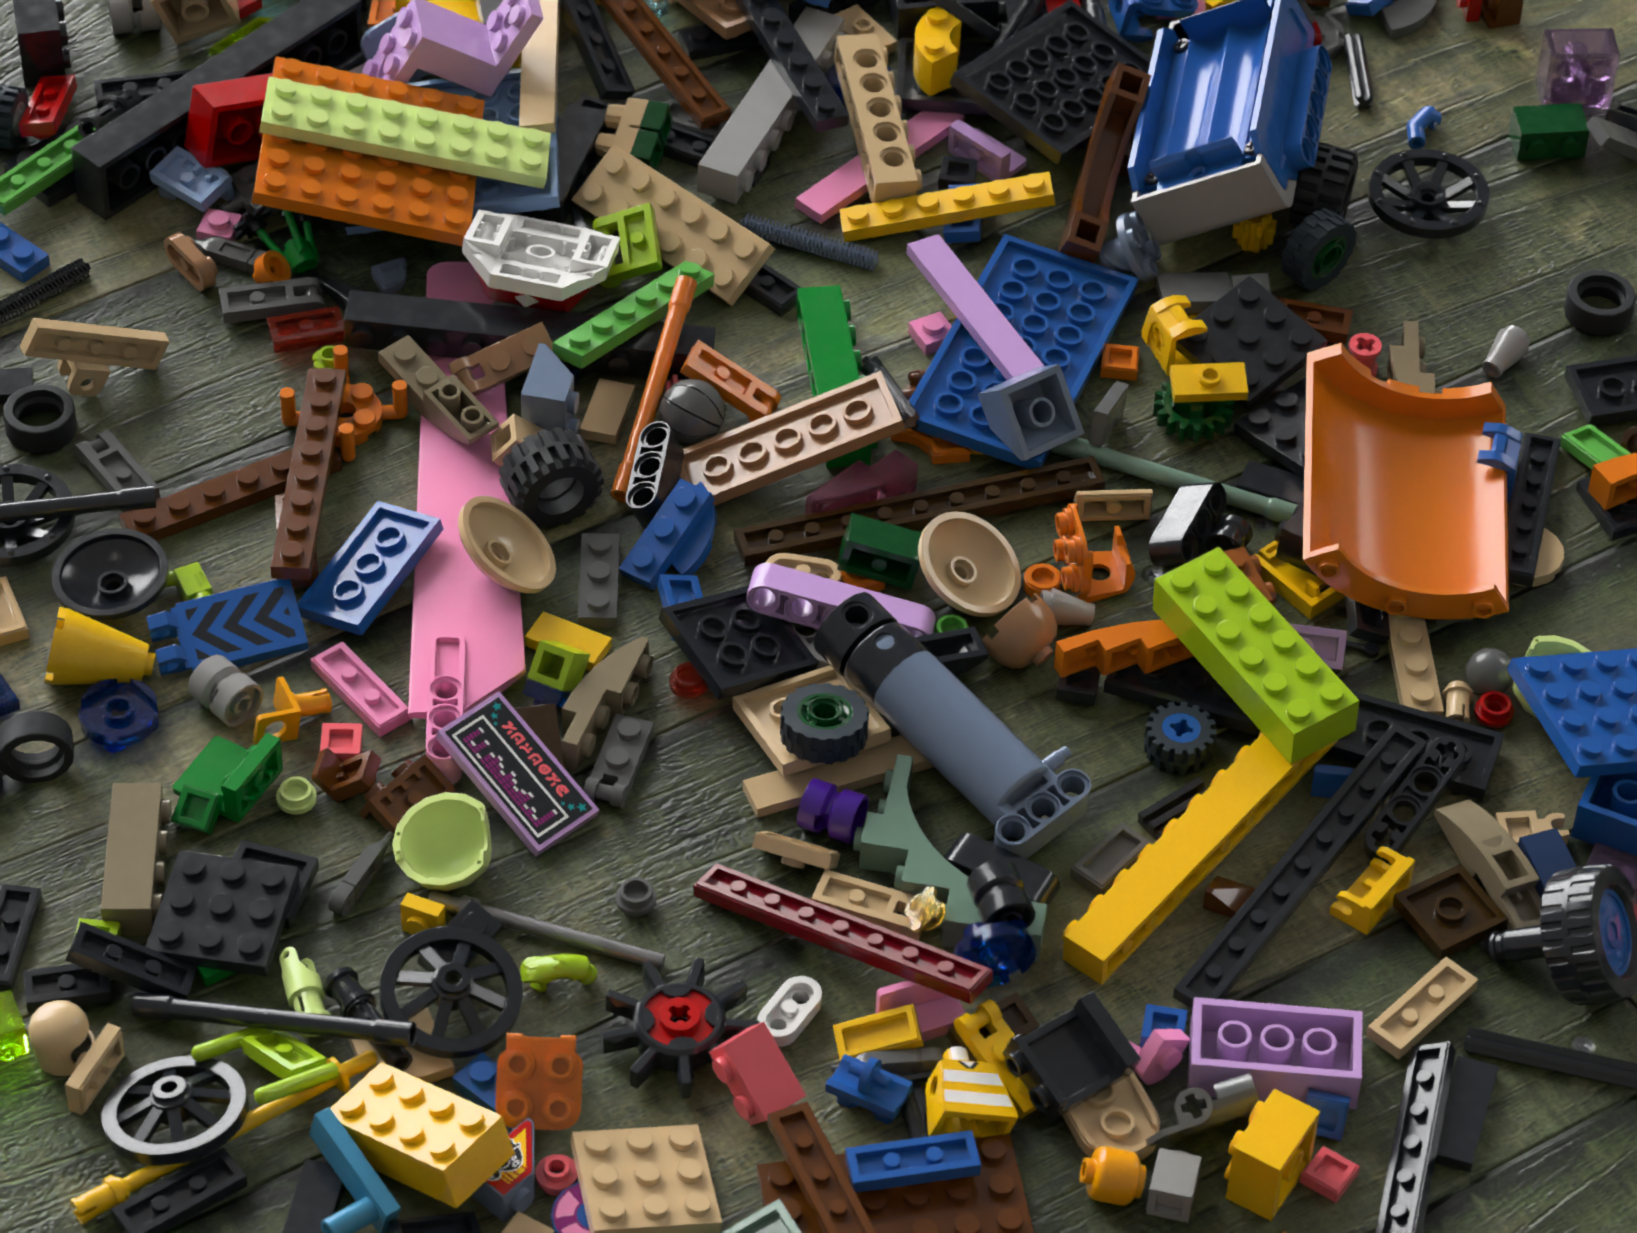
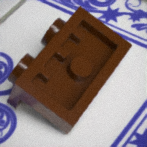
M424 754L414 763L407 759L391 773L394 780L386 786L380 781L363 796L367 803L360 810L359 814L365 819L372 813L387 831L395 834L397 824L408 809L426 797L444 792L455 793L457 789Z

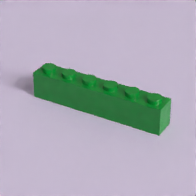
M841 286L797 288L796 316L812 398L865 377V375L858 374V371H861V354L859 349H853V346H856L855 325L848 324V321H851L849 299H843ZM878 441L825 462L826 468L871 465V449H877Z

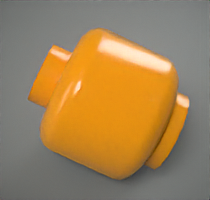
M1100 1146L1094 1151L1091 1158L1085 1157L1083 1159L1079 1179L1081 1183L1086 1184V1191L1090 1199L1127 1206L1134 1198H1139L1143 1192L1146 1181V1167L1140 1164V1159L1135 1152Z

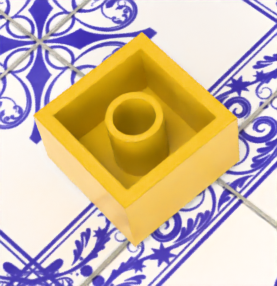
M1276 1089L1271 1092L1265 1103L1258 1101L1250 1114L1249 1126L1245 1132L1238 1130L1229 1145L1228 1153L1232 1155V1159L1224 1174V1179L1228 1180L1226 1199L1272 1221L1299 1181L1301 1173L1312 1160L1320 1111Z

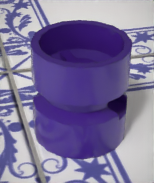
M813 778L802 796L797 814V826L817 834L827 830L829 838L852 845L856 828L863 827L869 806L868 795L850 789H844L840 793L835 784Z

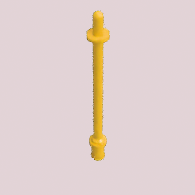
M367 1050L341 1064L335 1057L328 1058L326 1063L334 1062L339 1071L338 1078L261 1105L248 1112L242 1127L228 1142L334 1086L342 1093L348 1092L350 1090L348 1079L374 1066L378 1060L376 1053ZM192 1161L165 1166L147 1165L124 1178L109 1175L103 1178V1184L76 1198L70 1199V1205L72 1208H76L73 1212L78 1221L84 1225L87 1221L128 1200L131 1193Z

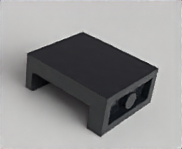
M1094 991L1079 998L1073 1009L1022 1037L1018 1034L1012 1037L1003 1051L1009 1071L1015 1077H1019L1029 1090L1031 1102L1037 1110L1045 1113L1050 1122L1130 1076L1141 1060Z

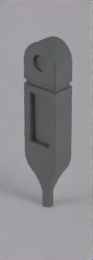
M217 236L206 239H193L197 248L205 257L210 256L215 263L243 272H249L250 274L254 273L256 258L266 253L265 251Z
M388 831L382 840L371 843L364 849L343 878L342 883L340 882L333 892L328 905L329 911L341 916H346L355 905V901H358L381 869L387 846L394 836L393 832Z
M935 1047L920 1048V1050L874 1051L862 1053L856 1059L867 1062L873 1056L882 1061V1070L897 1076H904L934 1070L938 1062L943 1060L942 1056L945 1051ZM831 1065V1073L836 1071L838 1065Z

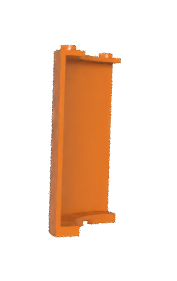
M1342 343L1307 353L1303 560L1321 580L1343 595L1391 615L1453 620L1485 619L1496 614L1509 612L1507 471L1476 463L1479 450H1491L1493 438L1482 435L1484 423L1506 424V405L1492 382L1468 387L1443 388L1442 394L1420 392L1419 386L1402 383L1393 379H1389L1386 382L1377 379L1371 375V369L1350 354Z

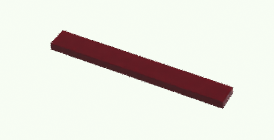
M717 863L693 885L694 897L968 1004H971L993 981V971L988 967Z

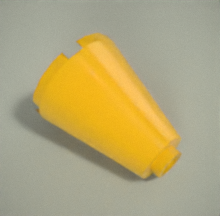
M59 607L57 618L65 620L57 619L44 679L45 684L142 683L143 675L151 676L156 653L148 652V643L69 608Z

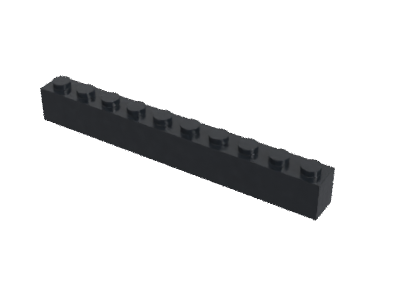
M350 290L344 317V345L353 348L383 350L409 335L427 355L461 358L476 353L540 322L543 323L553 343L597 315ZM655 322L582 369L561 359L559 360L568 370L648 378L665 322ZM683 324L667 380H671L672 375H677L678 380L690 379L682 374L680 370L692 347L698 340L714 349L716 327Z

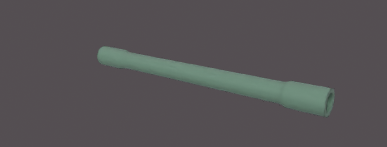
M1079 437L1051 449L1052 453L1072 459L1094 456L1097 465L1175 489H1179L1183 484L1216 482L1106 447L1089 444L1088 440ZM1221 483L1226 492L1227 505L1263 515L1272 521L1279 523L1283 520L1289 521L1297 504L1288 501L1268 498Z

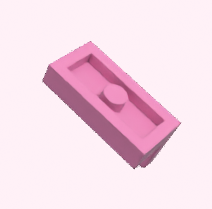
M909 980L879 988L876 993L875 1013L914 1004L923 1042L947 1035L949 1029L954 1027V1020L966 1013L960 1000Z

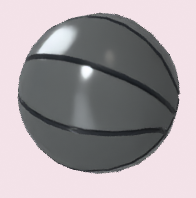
M687 379L675 383L665 392L659 406L660 421L669 425L678 442L694 445L710 439L718 433L720 426L724 422L725 406L718 391L708 382Z

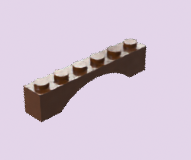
M1118 63L1106 82L1058 246V252L1094 263L1100 254L1109 224L1110 207L1117 177L1131 134L1144 103L1151 74Z

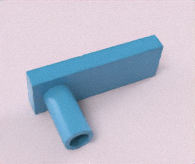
M327 1107L314 1115L309 1135L356 1202L320 1222L321 1230L323 1233H355L372 1223L378 1233H385L388 1231L389 1221L397 1220L401 1207L330 1107Z

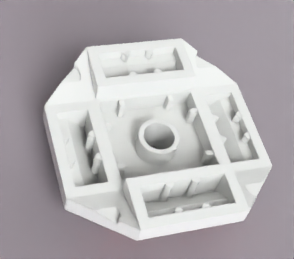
M478 210L463 238L462 253L474 267L488 299L541 310L570 312L592 287L606 280L619 250L620 237L605 235L587 228L526 216Z

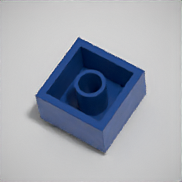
M1637 772L1591 776L1577 806L1571 837L1637 860Z

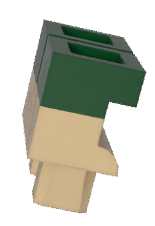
M628 97L626 105L609 104L605 114L606 127L616 128L617 131L615 135L602 132L598 134L595 142L597 155L604 157L611 146L615 144L657 171L664 152L663 148L666 146L674 123L669 103Z

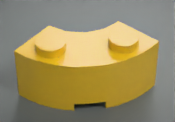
M940 6L928 10L918 22L915 30L913 74L919 87L928 96H933L952 86L949 82L953 73L957 71L960 49L961 21Z

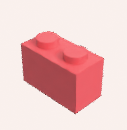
M765 1022L748 1027L709 1051L713 1059L712 1067L716 1076L723 1083L727 1084L734 1096L733 1104L737 1113L744 1120H747L750 1126L767 1121L768 1114L785 1109L806 1096Z

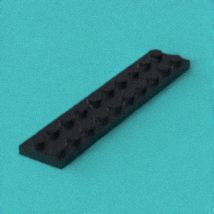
M1194 656L1144 674L1138 664L1108 674L1104 681L1103 692L1154 707L1162 705L1164 708H1167V703L1174 702L1176 706H1180L1181 702H1188L1187 707L1192 708L1195 704L1200 706L1201 713L1206 710L1210 714V720L1214 719L1217 725L1256 736L1260 733L1259 728ZM1351 691L1359 699L1356 731L1339 739L1326 752V756L1359 765L1392 723L1426 740V750L1436 738L1452 736L1463 743L1465 759L1461 771L1447 790L1481 800L1484 799L1503 745L1504 733ZM1448 751L1445 755L1440 754L1439 764L1436 768L1441 771L1442 764L1447 758H1453L1454 753ZM1422 777L1416 780L1437 787L1436 783L1430 778Z

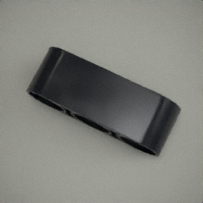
M663 421L650 423L641 431L626 493V502L644 529L647 528L678 483L684 459L683 448L669 425Z
M1209 482L1181 485L1150 538L1148 550L1153 565L1156 567L1181 566L1200 556L1209 536L1214 531L1218 520L1222 517L1226 508L1227 497L1221 483Z
M961 834L944 855V858L967 876H970L972 871L988 861L1003 859L1013 862L1020 873L1025 885L1024 891L1027 892L1030 900L1047 904V907L1061 888L1058 878L1048 869L974 834Z

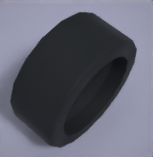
M1589 270L1579 273L1571 279L1567 288L1564 303L1565 317L1572 326L1588 334L1609 336L1620 333L1629 326L1636 301L1635 289L1627 279L1617 273L1606 270ZM1600 296L1610 299L1619 307L1598 309L1584 303L1581 298Z
M47 384L30 385L12 394L4 405L6 435L11 444L22 451L34 454L50 453L68 444L77 431L74 401L69 393L59 387ZM40 411H49L61 416L54 423L45 426L33 427L19 422L26 415Z
M27 711L12 716L0 726V769L11 779L24 783L46 782L66 773L73 764L74 744L72 729L68 722L57 714L46 711ZM30 741H46L56 745L40 753H24L14 749Z

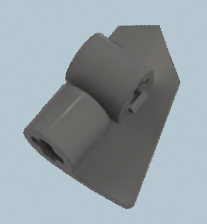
M1247 1073L1213 1084L1217 1098L1213 1101L1210 1095L1203 1089L1193 1087L1183 1090L1175 1101L1178 1125L1163 1129L1146 1139L1147 1146L1162 1144L1249 1116L1256 1103L1260 1101L1251 1074ZM1196 1103L1198 1108L1205 1109H1201V1117L1194 1119L1191 1113L1184 1114V1112H1188L1187 1105Z

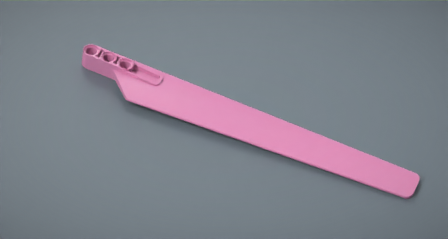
M441 262L433 265L427 272L426 298L492 304L495 301L488 299L478 275L470 262ZM428 355L447 377L452 375L448 365L459 359ZM480 366L471 370L475 380L485 376ZM505 383L475 396L499 422V426L508 419ZM421 415L417 512L440 518L444 530L414 567L408 717L427 719L426 756L453 785L461 779L463 770L435 736L438 730L498 691L500 693L526 673L520 592L506 589L495 583L477 568L461 542L458 528L460 510L474 497L490 496L511 504L500 484L499 469L501 466L492 462L490 434L495 430L467 445L448 436Z

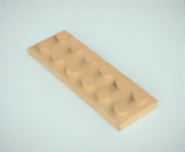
M615 144L611 146L572 198V201L578 207L596 219L650 202L655 210L662 262L671 268L678 266L684 261L694 262L700 265L701 268L715 273L714 286L707 291L731 307L775 250L764 239Z

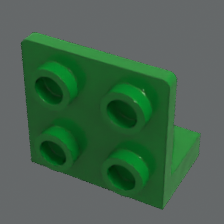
M266 733L257 745H252L249 749H246L219 736L213 737L173 784V793L180 796L184 784L221 794L224 801L219 814L239 823L283 771L280 738Z

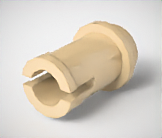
M1458 680L1450 682L1443 690L1442 699L1446 703L1445 717L1470 724L1469 704L1473 701L1474 692L1466 682Z

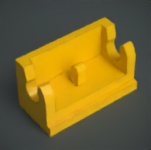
M1381 846L1376 851V854L1388 860L1391 865L1374 857L1369 867L1347 891H1340L1336 896L1338 901L1330 906L1329 914L1365 935H1368L1392 908L1394 894L1411 886L1415 859L1409 856L1406 858L1384 846Z

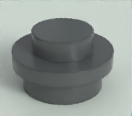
M632 877L625 880L616 892L617 907L623 913L630 916H642L654 909L657 902L655 889L649 881L640 877Z

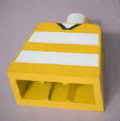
M956 1046L947 1049L943 1053V1060L938 1062L925 1088L928 1136L972 1130L974 1138L1009 1134L1019 1117L997 1067L992 1063L970 1061L967 1050L964 1047Z

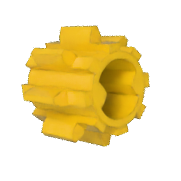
M1272 213L1235 223L1233 224L1232 238H1237V245H1241L1242 250L1258 253L1261 249L1265 250L1268 244H1273L1277 220L1272 219Z

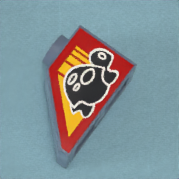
M529 1118L525 1119L508 1133L515 1154L471 1195L472 1198L504 1223L518 1211L524 1212L535 1198L534 1122Z

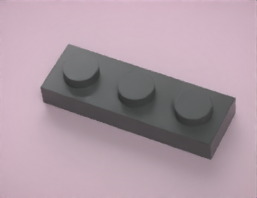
M582 533L578 625L585 628H617L620 534Z

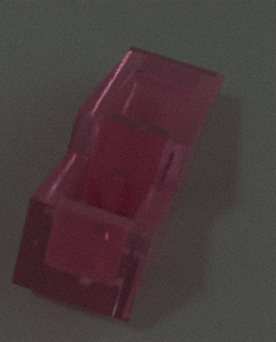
M897 449L871 467L858 460L806 497L805 515L913 493L917 488L918 464Z

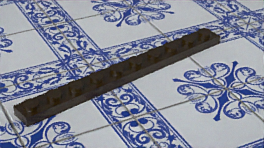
M1094 456L737 528L734 529V542L744 566L766 562L771 556L778 553L802 555L841 547V542L852 513L918 531L923 530L935 517L943 513L965 512L981 518L1073 499L1077 491L1105 490L1106 481Z

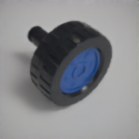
M1610 864L1586 865L1560 870L1553 874L1545 885L1541 899L1540 925L1508 929L1503 933L1501 931H1493L1488 938L1490 957L1496 963H1504L1506 960L1513 962L1545 958L1550 976L1556 988L1567 1001L1576 1005L1606 1004L1627 1000L1637 992V897L1625 874Z

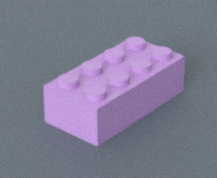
M1194 997L1189 1033L1191 1040L1189 1042L1187 1088H1200L1206 1091L1210 1097H1216L1213 1084L1250 1073L1260 1101H1266L1271 1092L1276 1089L1306 1103L1308 1090L1313 1088L1351 1097L1349 1109H1356L1362 1081V1011Z

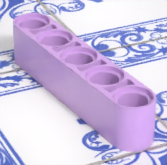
M762 563L755 567L746 595L749 607L758 613L819 629L832 610L844 600L862 592L871 594L914 637L933 634L936 623L934 612L925 605L774 563Z

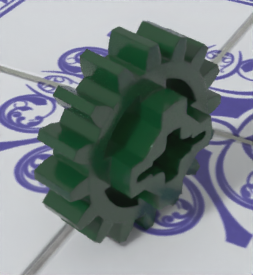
M1164 381L1162 389L1155 392L1153 416L1157 417L1156 425L1158 427L1166 426V435L1178 433L1179 441H1183L1187 436L1192 437L1194 443L1199 442L1200 436H1204L1207 440L1212 441L1214 432L1223 435L1225 433V426H1231L1234 400L1173 403L1171 384Z

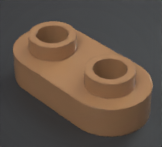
M177 232L164 239V248L168 259L198 291H203L215 285V276L218 275L215 262L210 256L205 257L190 236Z

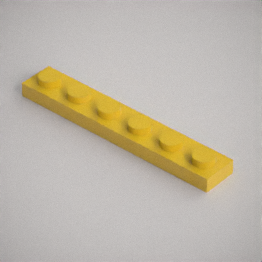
M1048 171L976 185L960 186L937 192H927L898 199H889L876 203L855 205L839 209L843 237L846 243L1055 205L1050 172Z

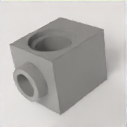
M1159 1148L1149 1188L1146 1214L1186 1223L1189 1222L1202 1157L1191 1155L1181 1150L1172 1151Z

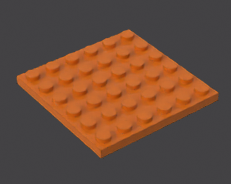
M277 56L275 58L272 73L274 78L289 79L294 82L324 86L329 89L359 93L364 96L394 100L403 104L429 107L438 111L464 114L469 117L483 119L485 100L467 95L462 96L443 92L434 88L405 84L401 81L376 78L363 73L357 74L338 70L330 66L305 63L296 59H286ZM263 133L252 203L463 246V238L472 223L477 176Z

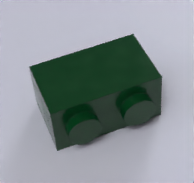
M1581 103L1514 106L1512 108L1508 134L1516 160L1585 157L1590 131L1586 125L1587 120Z
M852 513L841 542L837 569L911 590L920 566L918 544L921 532Z

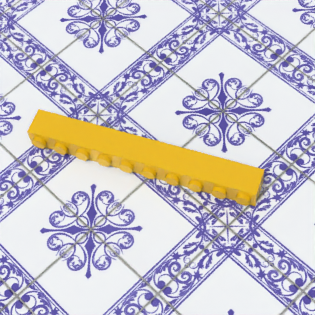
M1260 731L1258 738L1250 746L1245 745L1240 749L1234 763L1227 770L1221 769L1215 775L1210 787L1202 795L1196 794L1192 798L1186 812L1178 820L1172 819L1164 828L1162 836L1154 844L1149 843L1142 849L1137 862L1129 870L1123 869L1116 876L1112 887L1104 895L1099 894L1093 899L1087 913L1079 921L1073 920L1066 927L1062 935V940L1064 941L1063 960L1100 985H1103L1337 741L1290 764Z

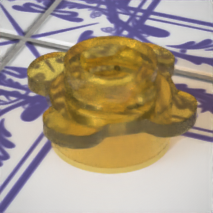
M932 886L926 887L922 894L915 895L905 907V915L910 917L911 920L910 929L914 932H920L922 929H934L940 924L945 915V905L936 898L937 890Z

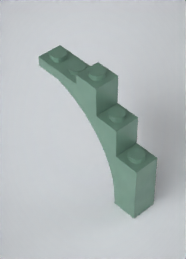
M897 754L894 770L887 769L885 774L883 793H888L887 800L880 799L877 813L867 812L864 828H856L853 851L860 852L859 868L896 874L894 889L928 900L933 908L931 912L937 913L935 928L943 929L941 946L1039 962L1045 932L1047 904L1031 901L1036 912L1035 919L1023 932L1007 938H994L988 935L979 917L978 908L975 906L967 887L969 876L949 863L933 847L917 823L908 798L912 783L913 757Z

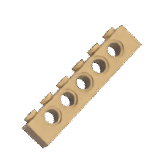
M878 33L837 36L834 64L846 109L849 113V120L871 203L914 196L917 191L922 190L921 171L919 169L915 170L914 146L912 144L908 145L907 142L908 124L906 120H901L902 106L900 96L894 95L895 79L893 71H888L887 48L881 47Z

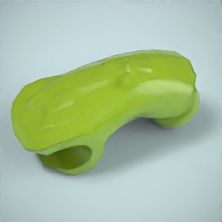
M579 954L527 957L520 967L522 982L525 984L530 983V986L539 993L545 992L547 984L553 980L567 978L588 985L595 982L598 975L597 968L590 963L588 957Z

